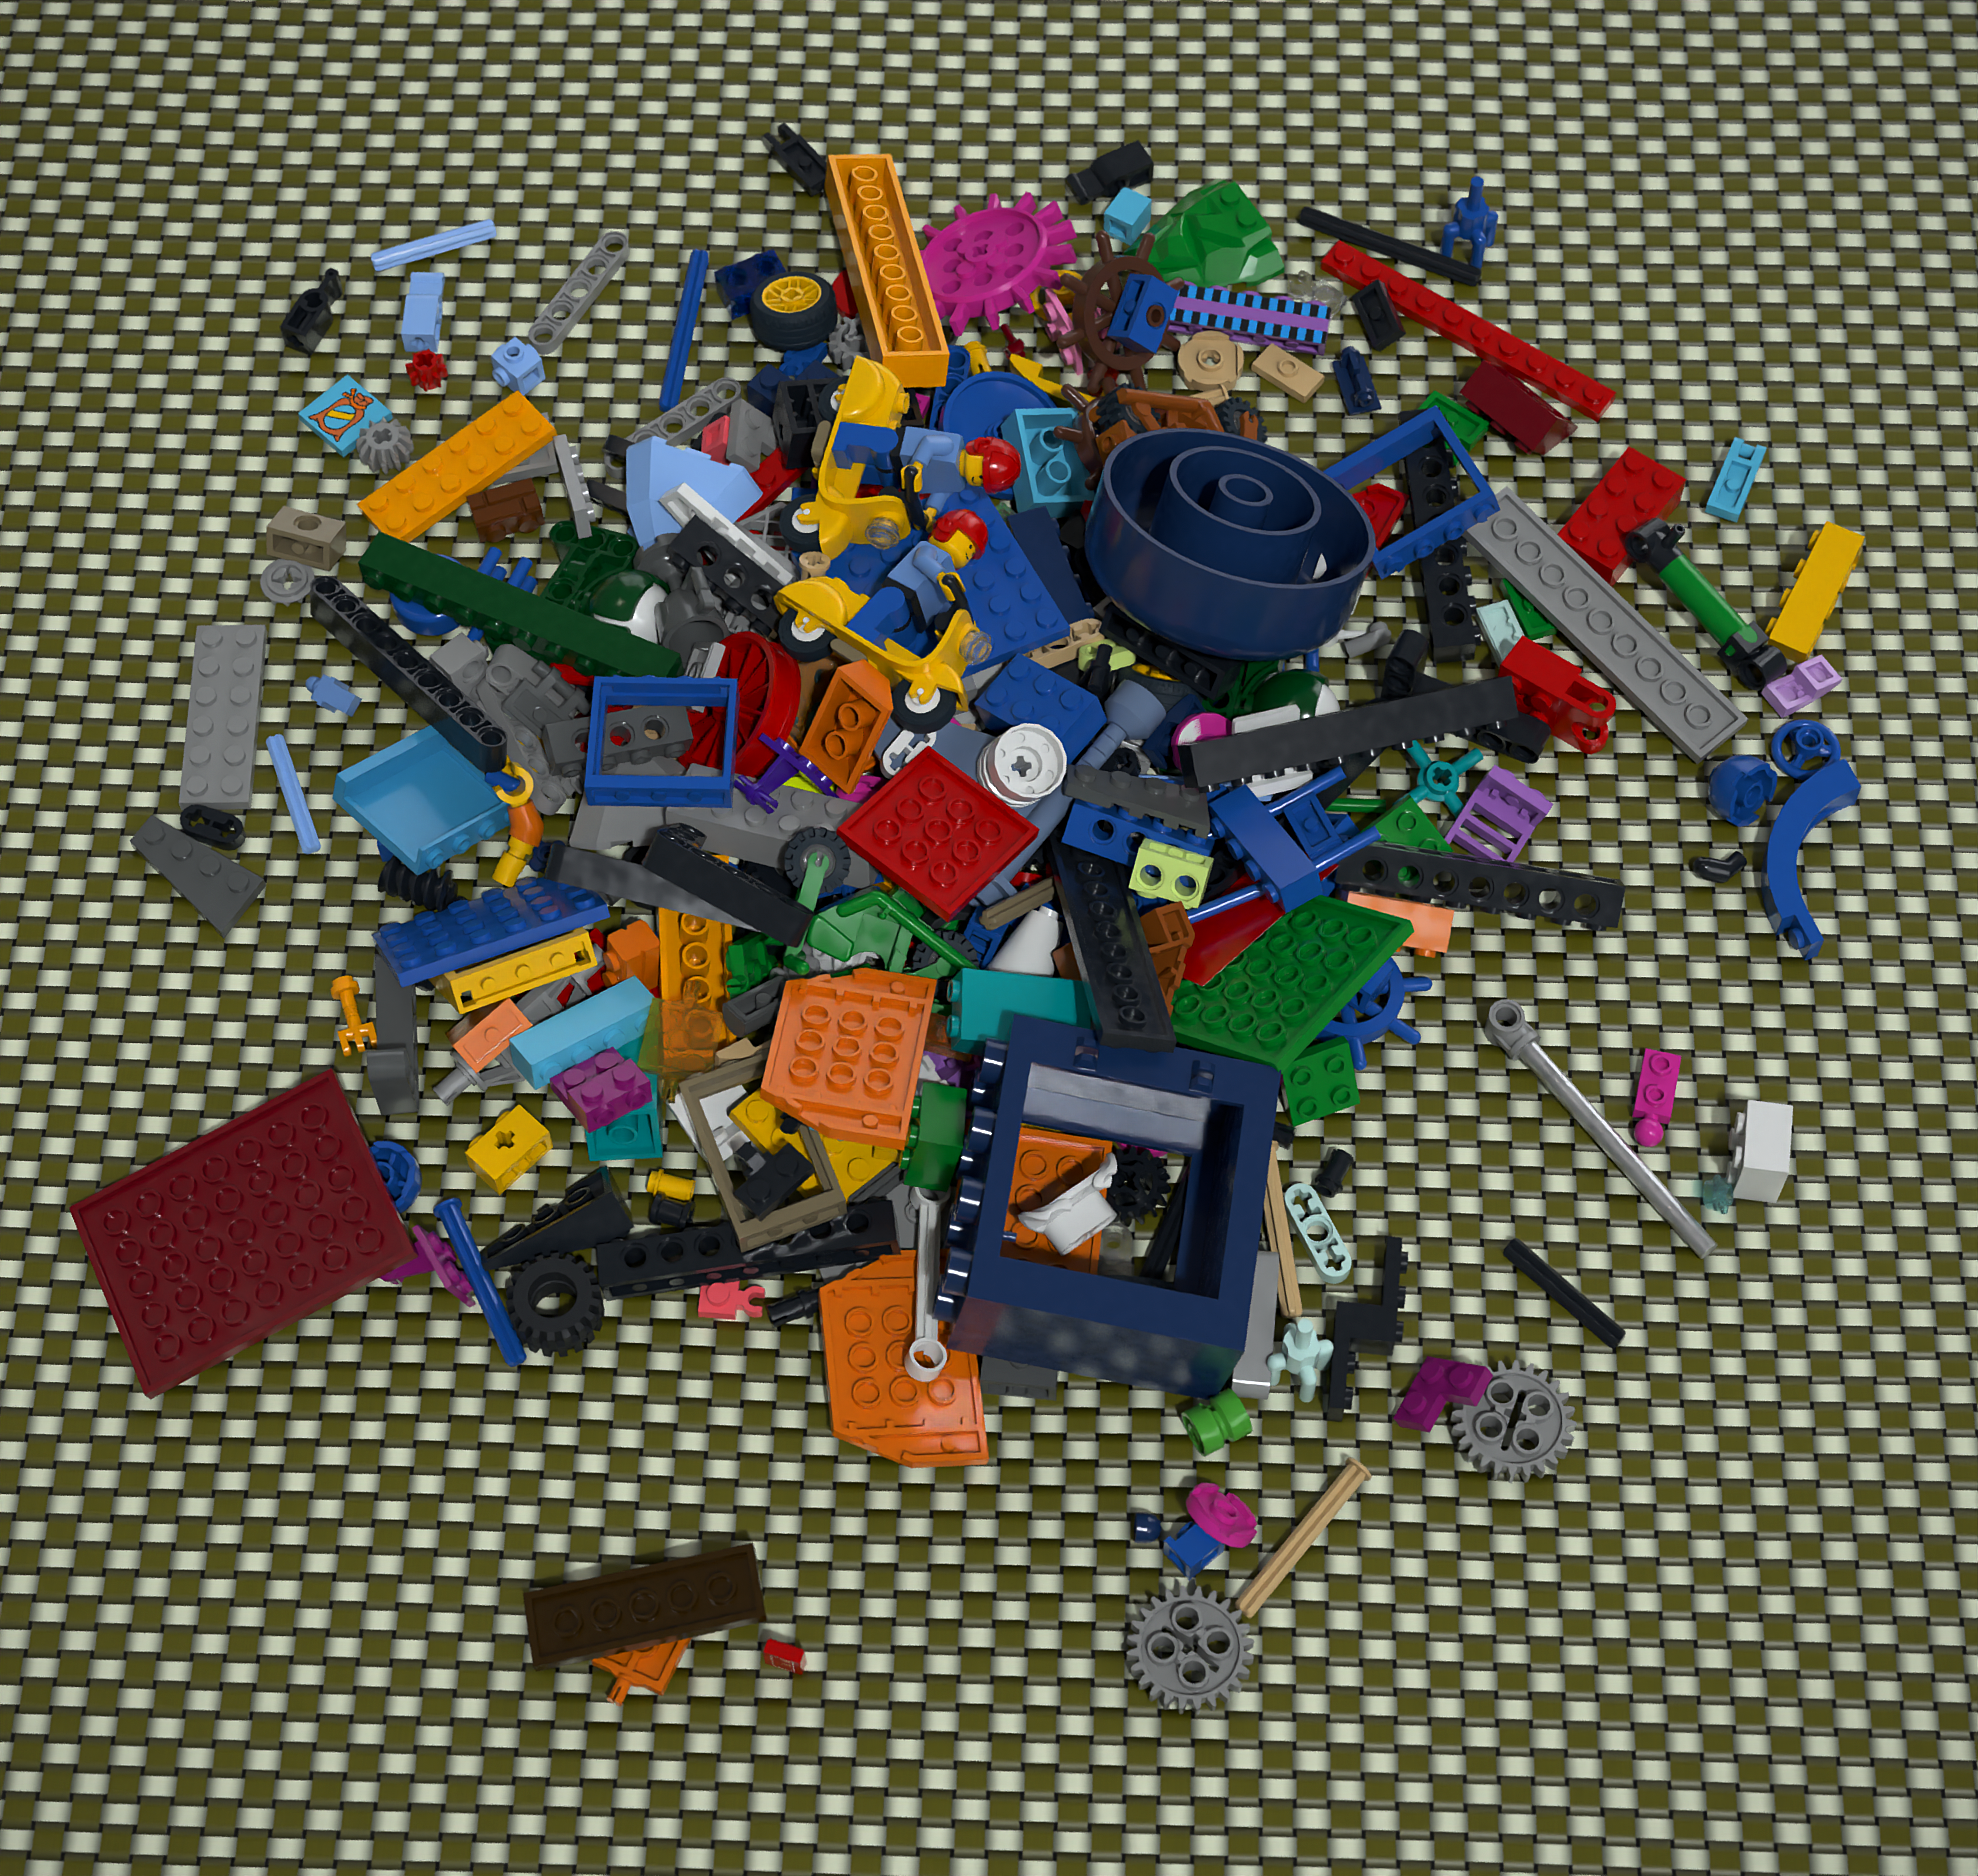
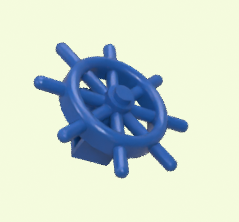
M1390 957L1341 1009L1340 1014L1343 1023L1331 1020L1315 1039L1326 1042L1344 1036L1349 1042L1353 1067L1358 1071L1364 1070L1367 1066L1363 1044L1380 1038L1388 1030L1412 1045L1418 1044L1421 1040L1420 1033L1397 1017L1404 1001L1405 992L1428 991L1432 987V980L1429 977L1403 978L1396 962ZM1379 994H1386L1385 1008L1373 1002ZM1354 1009L1362 1014H1367L1372 1019L1357 1023Z

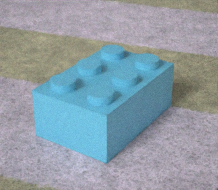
M1076 408L1015 409L1001 425L1003 440H1007L1013 445L1021 456L1020 477L1013 485L1018 513L1046 506L1051 518L1071 517L1076 509L1081 510L1084 500H1094V490L1089 491L1084 485L1090 473L1080 460L1074 443L1057 439L1053 434L1054 428L1059 425L1072 428L1074 419L1078 415Z

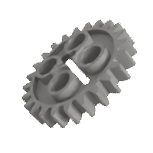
M1514 1360L1511 1370H1507L1502 1361H1498L1496 1372H1493L1490 1367L1485 1365L1493 1374V1377L1477 1407L1453 1403V1406L1458 1410L1452 1411L1450 1421L1458 1424L1453 1426L1452 1436L1463 1437L1458 1441L1457 1449L1470 1450L1466 1458L1467 1463L1473 1462L1476 1459L1481 1461L1479 1473H1482L1488 1467L1492 1468L1494 1480L1499 1477L1501 1472L1507 1474L1509 1483L1513 1482L1516 1473H1520L1525 1483L1529 1481L1531 1471H1534L1539 1478H1542L1545 1473L1544 1465L1555 1470L1558 1465L1556 1457L1565 1459L1568 1453L1565 1446H1571L1574 1440V1436L1570 1432L1575 1430L1577 1422L1569 1418L1573 1416L1575 1407L1563 1406L1568 1401L1569 1393L1557 1394L1560 1381L1556 1380L1548 1384L1546 1382L1548 1371L1544 1370L1536 1376L1533 1374L1534 1364L1532 1363L1528 1365L1525 1371L1520 1370L1518 1360ZM1523 1392L1525 1393V1399L1507 1451H1503L1501 1445L1518 1393ZM1502 1393L1508 1397L1509 1402L1504 1404L1498 1403L1491 1395ZM1533 1405L1540 1406L1545 1410L1546 1414L1536 1416L1529 1411L1528 1407ZM1486 1426L1492 1427L1498 1432V1436L1493 1438L1483 1435L1480 1429ZM1527 1439L1535 1445V1448L1524 1450L1518 1445L1517 1441Z
M1181 1586L1179 1597H1174L1172 1592L1167 1589L1165 1590V1602L1162 1603L1153 1596L1151 1598L1152 1611L1144 1607L1139 1609V1616L1144 1622L1132 1620L1131 1629L1136 1634L1127 1636V1645L1135 1649L1127 1651L1126 1658L1127 1661L1137 1663L1130 1668L1131 1676L1143 1675L1138 1682V1689L1142 1690L1150 1686L1152 1689L1149 1700L1152 1702L1161 1695L1164 1697L1163 1709L1165 1710L1170 1707L1172 1702L1178 1703L1179 1714H1183L1186 1705L1192 1704L1195 1714L1199 1715L1201 1703L1206 1702L1211 1711H1215L1217 1697L1228 1704L1230 1702L1228 1689L1240 1693L1242 1684L1237 1678L1247 1680L1249 1678L1250 1671L1243 1665L1253 1664L1254 1655L1245 1651L1253 1648L1254 1639L1243 1637L1249 1633L1250 1625L1237 1624L1242 1617V1611L1237 1610L1229 1613L1231 1603L1229 1598L1220 1605L1216 1603L1217 1591H1213L1208 1598L1202 1597L1201 1586H1198L1194 1596H1188L1185 1586ZM1181 1617H1191L1196 1621L1197 1626L1187 1630L1179 1627L1176 1621ZM1162 1629H1169L1172 1632V1635L1168 1633H1163ZM1215 1640L1222 1641L1227 1645L1228 1650L1221 1654H1215L1209 1650L1207 1645ZM1193 1645L1197 1647V1653L1193 1651L1187 1655L1183 1653L1184 1647L1188 1649ZM1158 1646H1166L1173 1652V1655L1167 1659H1159L1154 1656L1152 1650ZM1207 1664L1217 1667L1219 1670L1213 1672ZM1189 1670H1196L1203 1675L1204 1680L1200 1683L1192 1684L1184 1679L1183 1674Z

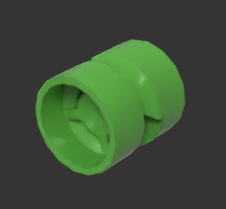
M1230 1388L1211 1397L1208 1406L1199 1403L1183 1411L1181 1414L1188 1436L1197 1451L1204 1457L1223 1448L1226 1439L1235 1442L1253 1431L1245 1407L1236 1393Z

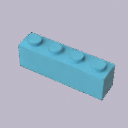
M634 975L510 1038L509 1044L513 1065L534 1090H537L549 1084V1079L612 1046L617 1050L626 1043L660 1027L658 1000Z

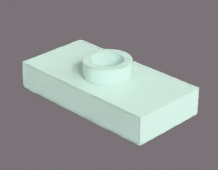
M1508 599L1476 608L1475 617L1499 669L1500 664L1522 635L1525 636Z

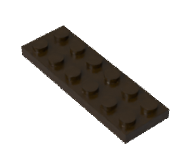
M753 1543L523 1593L532 1663L536 1672L768 1621Z

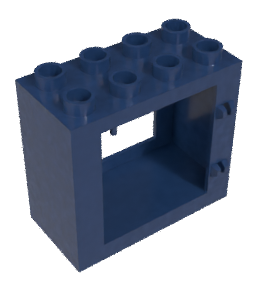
M1014 1014L1005 1040L986 1037L980 1066L975 1068L969 1092L967 1111L973 1113L968 1135H964L963 1149L957 1163L955 1179L961 1180L956 1204L951 1206L946 1227L944 1248L950 1250L945 1272L939 1276L932 1309V1319L950 1322L946 1349L1204 1400H1210L1211 1397L1218 1394L1245 1352L1281 1070L1278 1072L1272 1066L1175 1047L1173 1053H1150L1141 1049L1123 1047L1114 1049L1106 1045H1100L1095 1030ZM1021 1123L1191 1157L1173 1285L1178 1291L1000 1256L1002 1240L1015 1243L1017 1233L1004 1231Z

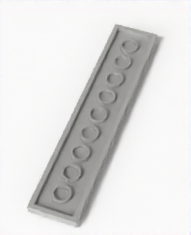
M1506 486L1495 495L1500 507L1498 512L1487 518L1488 521L1477 523L1464 531L1462 536L1696 764H1699L1746 725L1748 718L1509 487Z

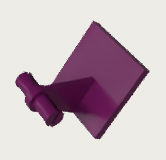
M418 1224L412 1230L418 1239L413 1245L419 1257L379 1277L385 1282L399 1284L397 1279L402 1283L405 1277L436 1271L444 1287L469 1308L476 1305L470 1294L474 1289L470 1285L466 1274L463 1271L459 1272L453 1264L457 1257L446 1241L442 1243L434 1231L428 1233Z

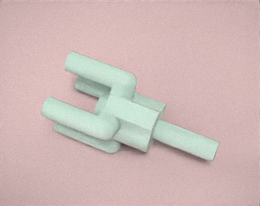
M1301 1319L1298 1325L1288 1323L1284 1327L1281 1344L1282 1351L1268 1358L1267 1368L1271 1372L1270 1386H1275L1279 1383L1281 1370L1286 1369L1293 1374L1299 1375L1301 1381L1299 1398L1303 1402H1310L1314 1398L1317 1382L1314 1369L1317 1368L1320 1371L1329 1369L1333 1353V1343L1327 1339L1318 1341L1312 1322L1309 1319Z

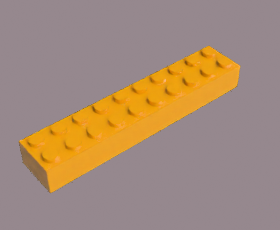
M891 154L828 155L825 191L871 360L890 369L901 381L903 388L945 387L950 353Z

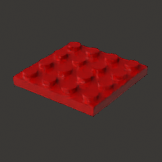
M927 746L837 828L836 834L854 852L948 923L1037 838L1040 829L930 746Z

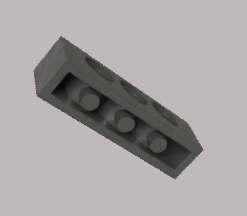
M650 705L607 713L602 771L611 770L620 763L631 762L633 765H640L652 760V757L665 755L666 758H677L684 755L686 751H689L694 739L685 706ZM591 716L545 725L542 740L552 776L562 774V777L570 778L583 773V770H586L587 752L580 751L575 744L580 742L588 744ZM655 730L660 734L661 738L657 740L650 739L644 731ZM620 736L625 739L627 745L617 746L610 738Z

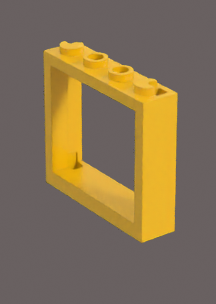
M579 927L429 978V981L461 1015L592 968L598 964L588 931L583 927ZM557 936H558V938H555V939H553V940H550V941L541 943V944H539V945H536V946L527 948V949H525V950H522V951L513 953V954H511V955H508V956H505V957L496 959V960H494V961H491V962L482 964V965H480V966H477V967H474V968H471V969H468V970H466V971H463V972H460V973H457V974H456V972L462 971V970H464V969H467V968L476 966V965H478V964H481V963L490 961V960H492V959H495V958L504 956V955H506V954H509V953L518 951V950H520V949H523V948H526V947L535 945V944H537V943H540V942H543V941H546V940H549V939H551V938H554V937H557ZM574 953H576L582 960L576 962ZM470 991L472 1000L462 1003L461 993Z

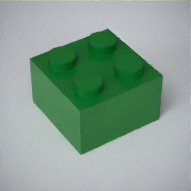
M923 1081L919 1095H915L906 1139L907 1147H905L904 1151L901 1150L898 1168L904 1169L903 1185L942 1192L948 1191L963 1149L967 1089Z

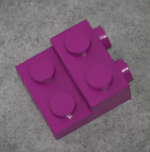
M613 1046L549 1079L553 1092L588 1133L602 1126L609 1125L612 1121L653 1101L650 1080L631 1058L625 1061Z

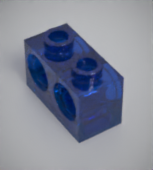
M771 249L715 271L716 291L730 317L734 320L751 313L750 299L752 293L763 281L787 271L775 250Z

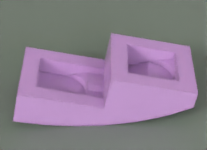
M1819 655L1796 665L1791 674L1771 682L1763 688L1761 694L1780 717L1783 718L1819 699L1839 685L1843 679L1822 655Z

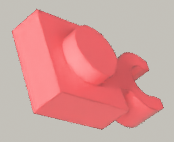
M740 1281L701 1286L698 1317L736 1320L737 1310H743L750 1317L763 1316V1308L761 1306H753L749 1302L756 1297L765 1298V1289L760 1286H751L745 1291H741Z

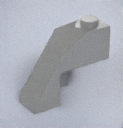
M665 755L652 757V760L644 764L633 765L631 762L618 764L617 767L611 770L602 771V775L685 776L687 773L684 766L674 758H666ZM584 790L569 840L570 847L605 850L631 841L633 847L651 845L657 830L667 827L665 814L667 807L588 806Z

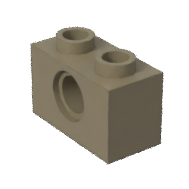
M283 506L266 526L267 555L285 560H293L300 564L330 571L346 551V522Z

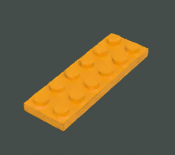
M517 390L357 503V506L378 532L380 531L409 543L467 502L466 496L481 492L505 473L551 442L553 436H558L557 432L544 416Z

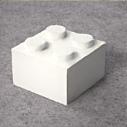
M1748 1100L1744 1112H1737L1735 1128H1731L1728 1146L1729 1150H1734L1733 1160L1728 1163L1726 1183L1732 1184V1198L1769 1203L1777 1202L1789 1174L1793 1105Z

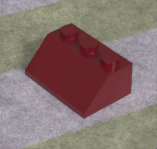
M1486 360L1481 362L1460 391L1468 399L1465 403L1466 406L1479 415L1485 412L1492 418L1491 426L1504 435L1510 432L1517 438L1514 444L1529 455L1533 451L1545 455L1578 428L1576 424L1505 368Z

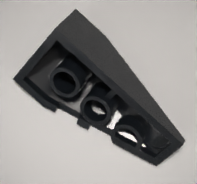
M605 1165L565 1189L564 1191L568 1197L558 1204L550 1206L546 1203L536 1210L538 1213L529 1225L518 1224L482 1249L480 1256L481 1265L484 1270L488 1271L536 1260L535 1257L540 1255L547 1258L551 1257V1253H559L561 1255L593 1248L610 1240L623 1239L627 1236L630 1229L634 1228L632 1214L608 1166Z

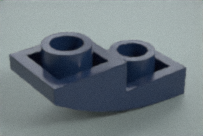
M1188 694L1171 708L1166 714V718L1142 747L1155 767L1167 770L1173 756L1171 739L1177 726L1187 716L1206 712L1196 695Z

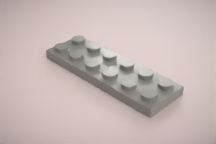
M265 625L197 626L179 794L181 810L195 804L215 810L251 809L267 643V629Z

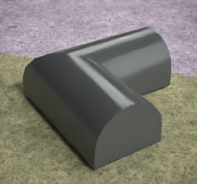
M779 975L724 1003L722 1008L723 1017L729 1030L735 1036L742 1038L773 1021H777L785 983L788 980L783 975Z

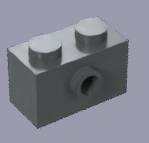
M983 1356L980 1376L981 1393L1056 1401L1059 1371Z

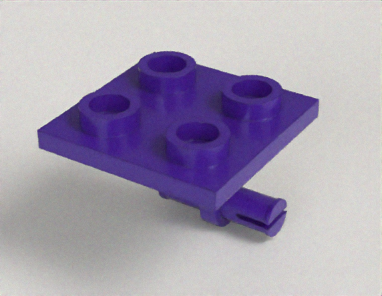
M762 733L759 739L778 758L757 783L754 784L745 775H740L737 778L746 786L736 779L734 781V787L745 794V799L750 804L759 805L768 814L773 813L774 810L766 802L776 809L778 807V801L769 796V794L795 774H799L824 795L839 798L829 788L833 782L819 771L816 765L805 756L797 754L780 737L773 741L764 733Z

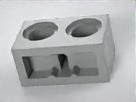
M461 632L429 657L432 665L477 705L480 697L476 688L486 675L485 672L488 668L486 657H488V653L478 640L471 641Z

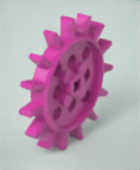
M1025 192L1014 208L1002 207L997 194L993 193L990 194L986 210L968 215L966 210L958 204L954 206L956 221L940 231L928 224L922 227L929 244L925 250L919 251L940 320L945 315L951 316L949 323L955 336H962L969 318L985 316L992 330L999 329L1000 317L998 312L1015 304H1018L1028 314L1033 313L1035 309L1029 294L1038 286L1055 290L1062 288L1063 285L1060 283L1057 271L1050 270L1053 265L1076 263L1077 257L1072 244H1059L1075 239L1077 235L1070 219L1056 224L1063 218L1056 201H1052L1035 215H1032L1037 206L1031 192Z

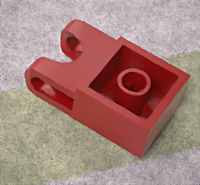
M1522 635L1500 664L1498 677L1512 676L1518 711L1544 721L1551 728V735L1581 752L1595 754L1605 747L1609 734L1607 722L1613 717L1616 709L1614 696L1582 677L1581 668ZM1592 703H1600L1605 706V709L1603 711H1594L1590 705ZM1583 728L1595 732L1598 738L1595 740L1586 739L1582 733Z

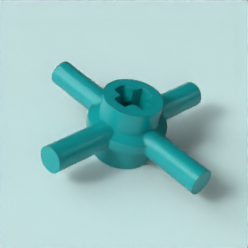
M1413 740V747L1406 750L1420 768L1417 775L1418 787L1392 803V806L1410 794L1416 803L1425 798L1433 802H1445L1455 818H1457L1464 808L1463 803L1455 794L1459 787L1458 776L1483 760L1481 751L1474 748L1452 764L1439 760L1431 761L1418 741ZM1440 778L1443 782L1435 784L1433 780Z

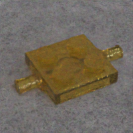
M693 980L686 981L683 1000L667 1001L652 998L637 1066L642 1072L654 1074L664 1079L659 1098L663 1102H666L668 1089H671L668 1103H675L678 1083L684 1082L688 1076L695 1073H709L713 1068L724 1017L721 1012L708 1010L697 1004L702 985L698 981H695L693 994H690Z

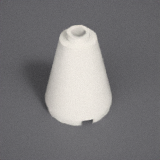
M1042 905L1038 911L1033 909L1029 911L984 970L1053 978L1056 963L1052 952L1059 949L1064 923L1058 921L1061 914Z

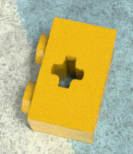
M518 1104L512 1111H506L500 1115L495 1122V1126L485 1135L477 1136L469 1144L465 1155L469 1167L498 1195H501L552 1149L553 1144L549 1131Z

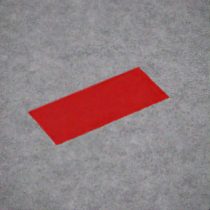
M1334 864L1320 872V881L1324 880L1339 865ZM1246 872L1218 898L1255 884L1259 880L1253 882ZM1263 895L1191 924L1195 937L1192 947L1187 949L1183 963L1186 964L1182 978L1203 987L1279 920L1285 912L1277 902L1272 904L1266 895Z

